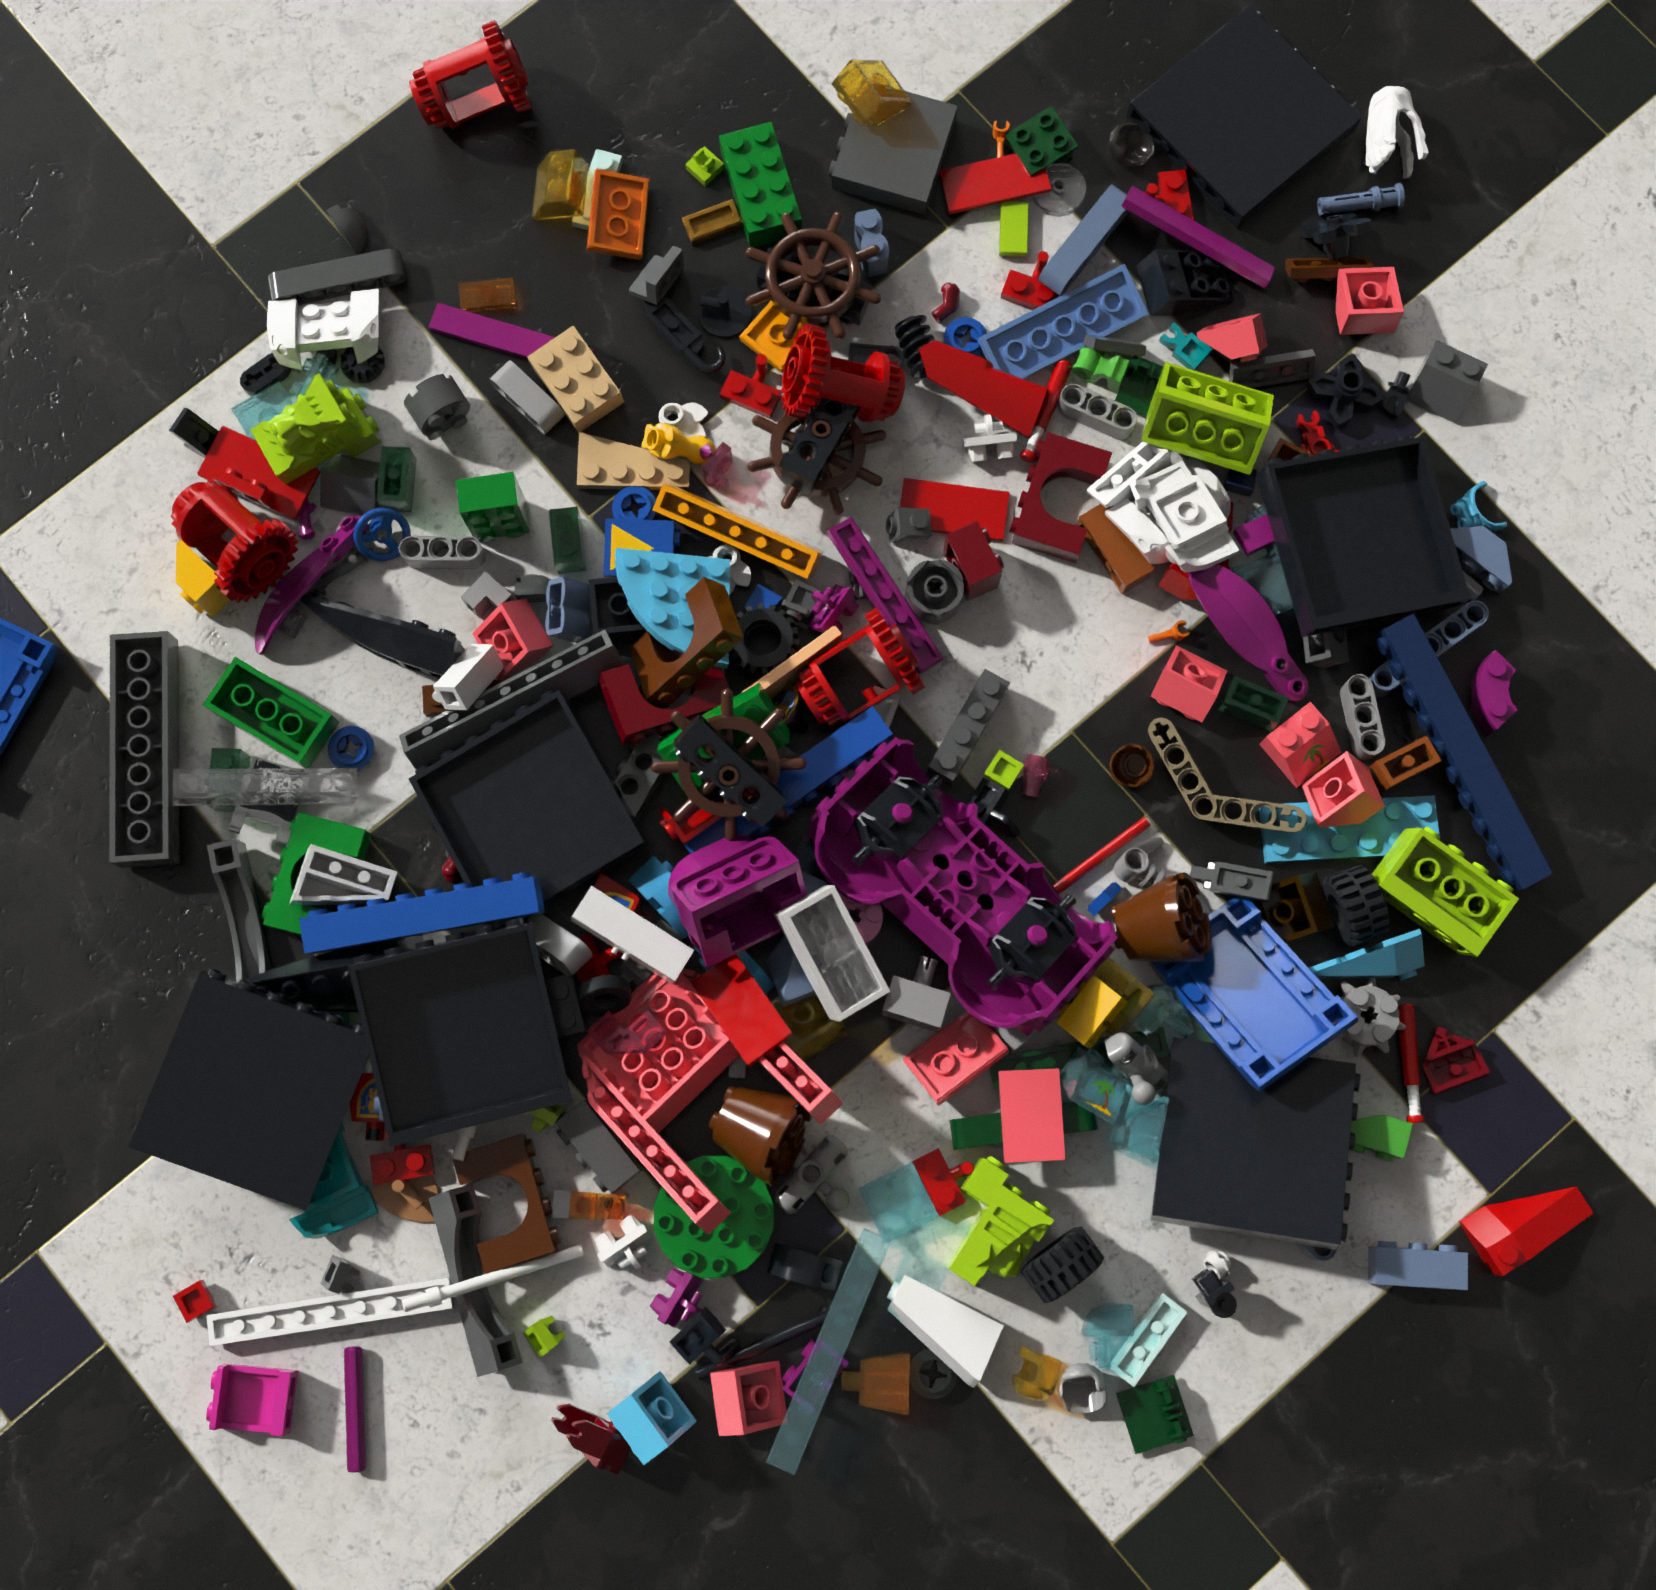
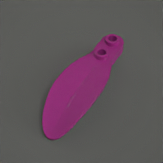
M360 515L345 518L340 524L341 528L333 536L325 538L318 549L298 563L273 588L261 609L256 625L255 649L258 654H264L279 625L296 602L313 586L332 563L340 560L355 545L353 533L355 525L361 517ZM368 523L365 525L362 534L368 531Z
M1216 564L1205 570L1189 572V580L1195 595L1227 643L1245 661L1262 670L1281 698L1287 701L1303 699L1308 692V681L1287 653L1282 629L1263 597L1247 581L1223 566ZM1278 660L1281 661L1280 669L1276 666ZM1294 682L1298 684L1297 691L1293 689Z

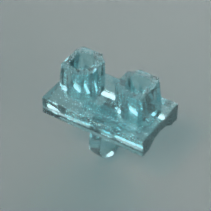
M318 353L315 359L307 358L302 366L303 372L307 376L304 382H294L290 392L296 398L299 394L305 395L314 376L318 373L326 381L331 379L334 382L339 368L329 362L323 354Z

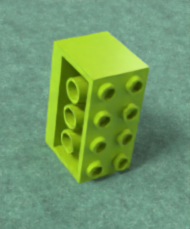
M1165 362L1149 406L1141 441L1250 475L1270 427L1274 395Z
M1418 827L1404 829L1372 873L1381 888L1385 901L1457 954L1478 957L1519 898L1511 893L1513 888L1502 880L1494 881L1487 875L1489 871L1476 862L1471 864L1464 859L1463 856L1465 854L1459 848L1451 844L1446 846L1439 841L1441 836L1429 827L1424 829Z

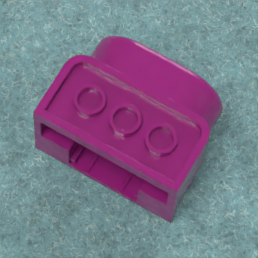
M737 835L733 841L727 840L726 837L684 857L673 869L668 882L669 898L678 910L681 923L687 930L691 943L701 950L703 961L707 968L781 932L782 929L774 914L807 895L799 860L777 838L770 836L757 840L745 835Z

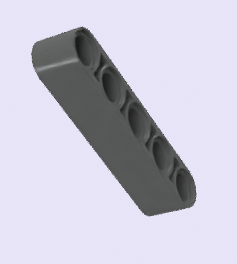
M384 249L276 271L268 276L272 301L296 298L298 305L350 295L353 291L394 286L406 280L402 255L397 249Z

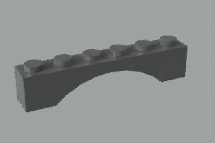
M234 838L207 845L212 874L218 886L230 927L235 956L236 983H238L239 979L245 980L272 969L246 844Z
M470 1184L430 1197L429 1202L452 1284L483 1275L480 1255L476 1245L479 1244L481 1211L474 1185ZM484 1287L456 1296L477 1377L523 1363L515 1333L498 1312L488 1288Z

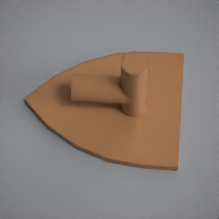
M433 1175L408 1180H395L393 1183L377 1185L370 1190L373 1198L382 1207L402 1219L416 1222H435L429 1202L430 1197L438 1195V1187Z

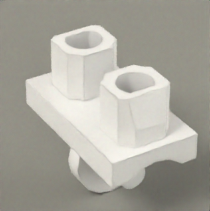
M989 414L984 415V423L974 424L975 433L985 432L986 436L963 439L964 447H968L971 462L987 460L985 446L987 444L996 445L997 459L1013 457V441H1017V434L1015 432L993 435V431L1003 430V422H992V417Z
M629 1215L619 1223L625 1233L624 1237L616 1241L612 1233L607 1231L595 1238L600 1251L597 1256L601 1263H605L607 1267L616 1262L621 1269H624L629 1264H632L636 1270L642 1267L638 1258L647 1253L646 1248L642 1244L654 1236L649 1228L641 1224L633 1215Z

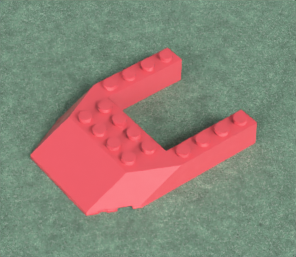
M683 969L676 981L671 984L655 973H652L631 993L630 1004L625 1009L608 1015L577 1044L579 1057L583 1062V1077L586 1079L588 1088V1103L693 1222L709 1235L731 1212L659 1132L740 1054L691 984L701 974H697L693 970ZM784 1042L759 1060L762 1066L820 1125L843 1104L835 1093Z

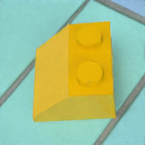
M180 540L176 546L175 582L183 589L180 595L200 614L206 611L213 618L230 600L217 589L218 585L214 582L217 578L214 574L215 571Z

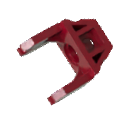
M571 1404L557 1406L556 1409L564 1415L562 1419L551 1418L557 1431L565 1434L571 1446L581 1451L597 1469L619 1474L631 1447L622 1434L614 1427L612 1421L609 1422Z

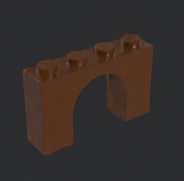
M703 577L685 594L694 620V632L689 647L679 659L676 660L673 651L656 640L648 631L642 634L629 647L647 701L665 707L670 706L744 639L725 585Z
M519 1134L466 1151L464 1161L453 1159L460 1185H468L497 1175H506L515 1179L523 1187L527 1196V1213L523 1222L516 1230L507 1235L476 1244L485 1274L559 1251L557 1244L562 1243L558 1227H552L549 1217L553 1213L550 1199L548 1196L544 1197L541 1185L545 1184L540 1167L535 1168L532 1158L536 1156L535 1146L532 1138L527 1139L526 1134Z

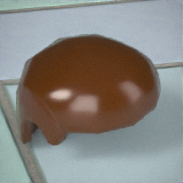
M1127 744L1113 753L1109 764L1111 776L1123 787H1140L1145 785L1152 778L1155 770L1153 755L1146 747L1137 744Z

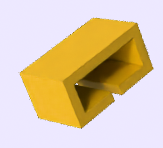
M1094 975L1086 983L1083 982L1079 986L1078 996L1072 1003L1068 1002L1059 1012L1060 1018L1056 1022L1080 1043L1090 1049L1107 1029L1103 1025L1104 1021L1107 1019L1112 1023L1128 1003V1001Z

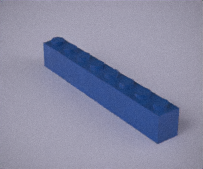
M873 706L798 757L806 760L807 765L804 769L780 770L777 786L787 794L788 802L783 806L787 811V816L781 819L782 821L797 812L795 808L801 803L809 804L820 796L819 791L827 785L832 788L844 779L842 774L851 768L855 771L883 742L889 744L894 739L893 733ZM743 815L736 816L737 835H745L751 838L757 835L760 838L771 831V824L779 819L773 816L762 827L757 822L755 824L750 823ZM725 817L720 818L684 844L690 854L725 838Z
M530 872L512 875L513 880L501 882V878L483 880V886L472 887V883L454 885V891L444 893L442 888L425 890V896L414 898L413 893L395 896L396 901L385 903V899L380 898L366 901L367 906L356 908V904L353 903L337 906V912L327 913V909L308 911L309 917L299 918L304 954L323 953L543 914L545 910L540 878L530 877Z

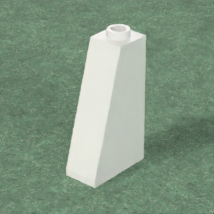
M904 1275L900 1283L894 1281L887 1295V1298L891 1300L887 1310L965 1383L974 1388L983 1376L1004 1325Z

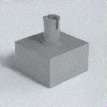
M920 956L913 981L893 975L889 987L890 992L887 994L881 1015L938 1032L941 1028L951 993L931 987L938 961L931 958L928 970H926L928 957Z

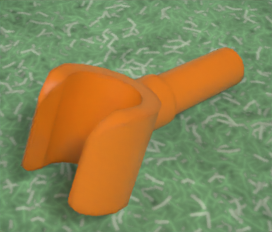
M997 120L993 124L992 135L997 140V158L1004 156V144L1007 139L1005 134L1009 132L1010 127L1008 121H1006L1005 129L997 128Z
M1180 620L1170 630L1148 636L1149 643L1166 638L1182 641L1190 632L1182 634L1177 628L1183 627L1187 622Z

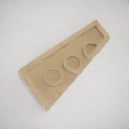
M579 432L578 489L622 490L629 486H641L647 490H661L663 484H672L690 491V460L679 457L673 459L658 458L651 455L648 449Z

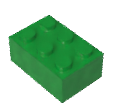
M513 471L455 480L459 512L472 537H475L480 542H491L495 540V537L507 536L508 538H518L523 536V533L530 532L526 499Z

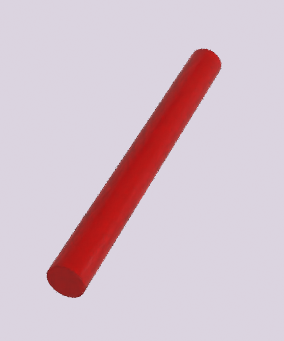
M1143 817L1054 883L1052 888L1058 895L1148 829L1150 823Z

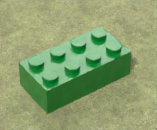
M772 122L719 135L721 156L739 215L743 222L749 247L761 246L786 237L788 234L781 221V216L784 213H789L797 229L802 230V218Z
M234 657L202 704L215 715L305 769L310 768L340 723L332 714L237 657Z
M760 683L733 697L734 715L747 717L758 724H761L776 709ZM721 705L702 716L708 719L722 715ZM782 719L769 732L777 749L788 744L790 740V730ZM680 728L660 738L657 752L663 761H678L679 757L674 752L676 747L673 744L674 739L682 732ZM734 729V746L738 748L750 735ZM759 743L746 757L748 759H761L766 754ZM701 747L699 748L698 753L701 757L711 758ZM691 772L696 785L700 787L705 781L697 772ZM672 773L682 788L678 773Z

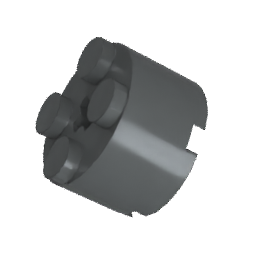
M438 374L424 380L416 386L418 392L413 397L409 393L404 400L405 408L422 434L427 436L429 440L439 438L443 432L452 427L453 429H458L468 421L466 415L470 410V403L451 375H449V378H446L444 374Z
M940 559L926 560L915 566L908 577L906 601L917 618L932 625H938L951 619L958 612L964 594V582L958 568L952 563ZM936 589H939V590H940V593H939V594H937V593H934V594L930 593V590H932V591H935Z

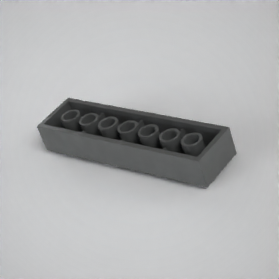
M168 631L110 635L109 863L120 868L180 864L178 639Z

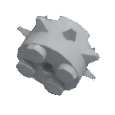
M1374 977L1369 979L1366 986L1354 988L1346 981L1341 982L1343 996L1340 998L1358 1016V1022L1335 1039L1342 1038L1345 1043L1353 1046L1354 1056L1356 1057L1361 1055L1364 1048L1376 1046L1384 1053L1389 1052L1388 1039L1395 1034L1396 1030L1405 1029V1024L1399 1021L1397 1002L1400 1000V996L1398 994L1389 995L1387 991L1378 988ZM1365 1011L1369 1015V1021L1366 1023L1364 1022L1365 1018L1361 1017V1013Z

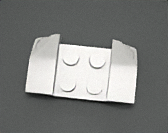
M379 289L351 292V301L310 304L307 306H298L296 298L268 301V337L271 351L278 363L286 367L302 370L300 353L353 347L357 364L375 355L378 352Z
M1191 457L1184 463L1191 474L1200 476L1227 519L1231 508L1230 497L1219 479L1197 458ZM1126 498L1105 511V515L1130 539L1150 564L1170 562L1166 557V549L1164 548L1170 545V541L1149 507L1137 510L1135 501L1131 502Z
M1183 460L1150 476L1130 483L1137 510L1149 507L1171 545L1164 547L1166 549V557L1171 563L1177 564L1185 573L1208 569L1239 554L1240 550L1228 533L1227 519L1200 476L1192 475Z

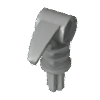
M1162 837L1148 838L1139 842L1133 848L1128 849L1114 865L1116 876L1124 882H1132L1138 879L1140 887L1146 884L1148 888L1167 878L1164 876L1165 871L1163 869L1159 872L1156 871V865L1150 863L1147 856L1164 843ZM1127 861L1132 862L1136 869L1131 868Z

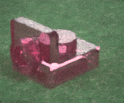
M724 442L719 445L702 467L703 477L705 478L704 481L715 490L720 488L726 492L729 488V482L720 473L724 474L728 471L733 463L732 448Z

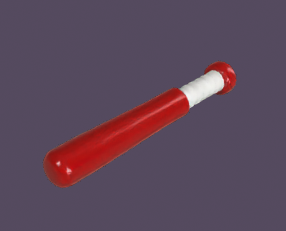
M1067 360L1057 361L1030 439L1026 448L1020 452L1019 457L1025 462L1034 463L1036 460L1034 455L1038 442L1041 440L1043 432L1047 430L1060 399L1062 389L1065 387L1072 370V365Z
M1411 1004L1398 1005L1399 1021L1405 1024V1029L1398 1030L1404 1086L1407 1087L1409 1116L1406 1117V1121L1410 1123H1425V1116L1421 1115L1419 1098L1420 1074L1415 1009Z

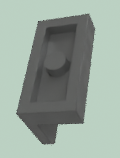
M672 246L664 258L654 255L630 286L629 294L658 305L684 270L683 249Z

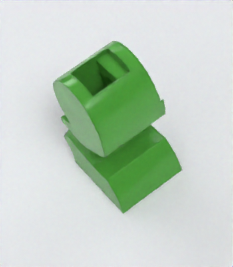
M1084 347L1080 349L1079 357L1076 364L1073 365L1072 371L1075 375L1090 383L1096 382L1101 378L1106 379L1108 382L1107 387L1118 394L1130 360L1124 359L1119 355L1112 357L1106 352L1101 354L1097 350Z

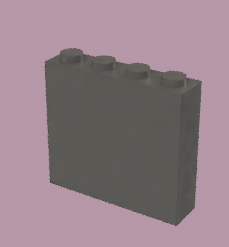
M863 80L861 89H856L853 96L852 105L855 106L853 113L848 112L845 120L844 129L847 130L845 137L840 136L837 144L836 153H839L837 161L832 160L828 177L832 178V189L925 215L956 122L958 106Z

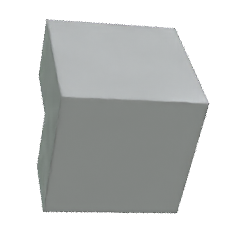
M484 572L461 596L466 607L478 618H481L491 606L496 609L503 602L514 601L512 594L487 572Z

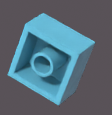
M661 1371L606 1413L614 1427L622 1434L631 1447L632 1452L643 1465L668 1448L697 1422Z

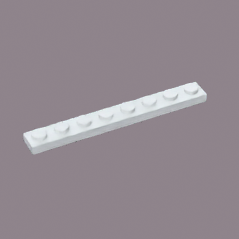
M450 1277L210 1314L207 1315L209 1346L454 1308L453 1297L443 1300L441 1305L431 1308L427 1305L409 1312L404 1311L402 1300L424 1294L426 1289L436 1286L440 1289L452 1285Z

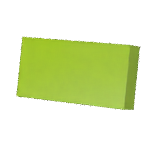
M1003 202L1000 204L999 256L1026 257L1028 202Z

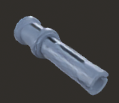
M1396 183L1394 187L1379 189L1378 186H1374L1366 192L1320 197L1317 201L1318 214L1322 216L1360 209H1370L1377 212L1381 208L1393 206L1397 209L1403 208L1405 200L1404 188L1401 183Z

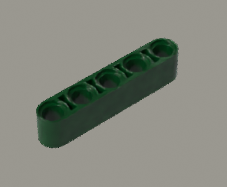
M1094 1099L1062 1104L1064 1134L1098 1129L1095 1107L1087 1103L1094 1104ZM1001 1112L949 1120L953 1150L1003 1143Z

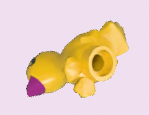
M658 423L655 426L652 424L646 425L642 448L650 450L651 455L655 457L673 459L684 456L694 464L704 465L710 463L716 455L715 444L708 437L702 435L687 437L675 426Z

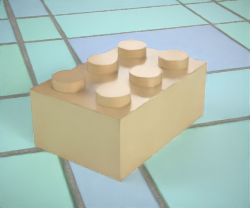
M571 326L527 356L531 366L578 433L624 403L621 392L574 326Z

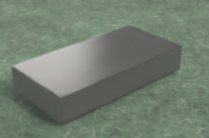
M1085 334L1083 343L1093 350L1140 357L1145 356L1147 347L1136 341Z

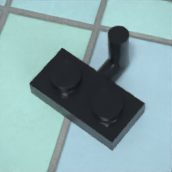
M982 778L967 804L974 802L978 806L977 818L988 828L993 821L1000 824L1011 837L1018 836L1020 830L1008 815L999 812L1009 795L1008 790Z
M707 1307L702 1309L669 1341L689 1365L704 1352L714 1365L720 1366L740 1348V1343L734 1338L730 1339L720 1350L712 1344L726 1329Z

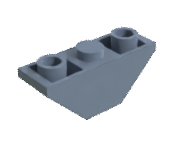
M1484 526L1450 529L1462 569L1481 579L1483 585L1489 590L1501 594L1512 583L1506 543Z

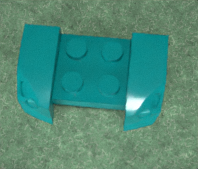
M343 1123L306 1212L289 1219L305 1238L319 1239L337 1233L379 1213L369 1186L363 1185L342 1134L345 1131Z

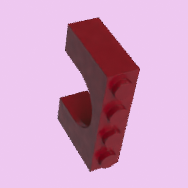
M1047 432L1045 441L1039 440L1034 456L1039 458L1037 466L1031 465L1026 482L1031 483L1028 492L1022 491L1017 506L1022 508L1020 517L1014 516L1009 533L1014 534L1012 544L1076 564L1087 529L1052 517L1042 505L1040 492L1046 484L1058 478H1072L1093 485L1106 473L1112 452Z
M629 664L601 672L599 685L622 745L627 743L638 745L647 741L648 737L659 734V736L668 735L675 731V728H678L670 718L673 711L681 712L691 722L699 713L703 715L721 705V692L724 689H730L722 668L712 667L691 686V698L684 705L674 709H661L651 705L643 698Z

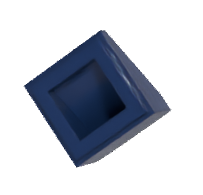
M1228 468L1224 489L1250 497L1254 491L1257 470L1252 469L1251 474L1248 475Z

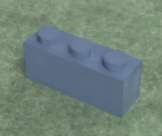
M1378 1241V1247L1368 1246V1283L1468 1290V1253L1458 1252V1246L1439 1244L1438 1251L1427 1250V1244L1408 1243V1249L1397 1248V1242Z

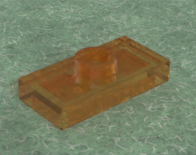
M513 277L458 283L461 310L474 312L517 307Z

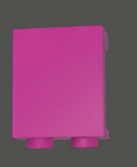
M236 1364L219 1365L217 1371H214L211 1377V1389L214 1390L213 1401L209 1403L206 1413V1420L210 1422L209 1430L232 1429L267 1432L272 1436L289 1434L291 1432L298 1370Z

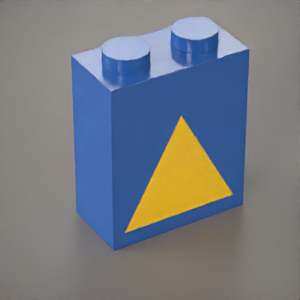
M605 518L604 577H617L615 568L616 548L675 554V546H680V529H676L674 521Z

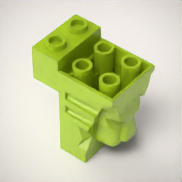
M320 373L314 376L305 395L299 394L297 396L295 404H288L284 407L282 414L276 415L270 421H262L250 429L275 475L285 484L300 477L343 450L355 458L381 442L376 433L380 431V428L372 416H366L364 409L367 406L360 394L354 395L347 387L342 390L338 389L331 379L326 381Z
M992 1156L987 1159L979 1158L973 1167V1171L967 1176L960 1187L962 1191L983 1204L984 1207L946 1265V1268L974 1287L986 1271L1004 1278L1009 1276L1016 1277L1024 1257L1029 1254L1034 1240L1039 1242L1054 1221V1219L1048 1216L1051 1212L1048 1208L1037 1201H1032L1031 1204L1022 1199L1025 1193L1012 1184L1003 1186L1009 1174L1003 1171L1006 1166Z

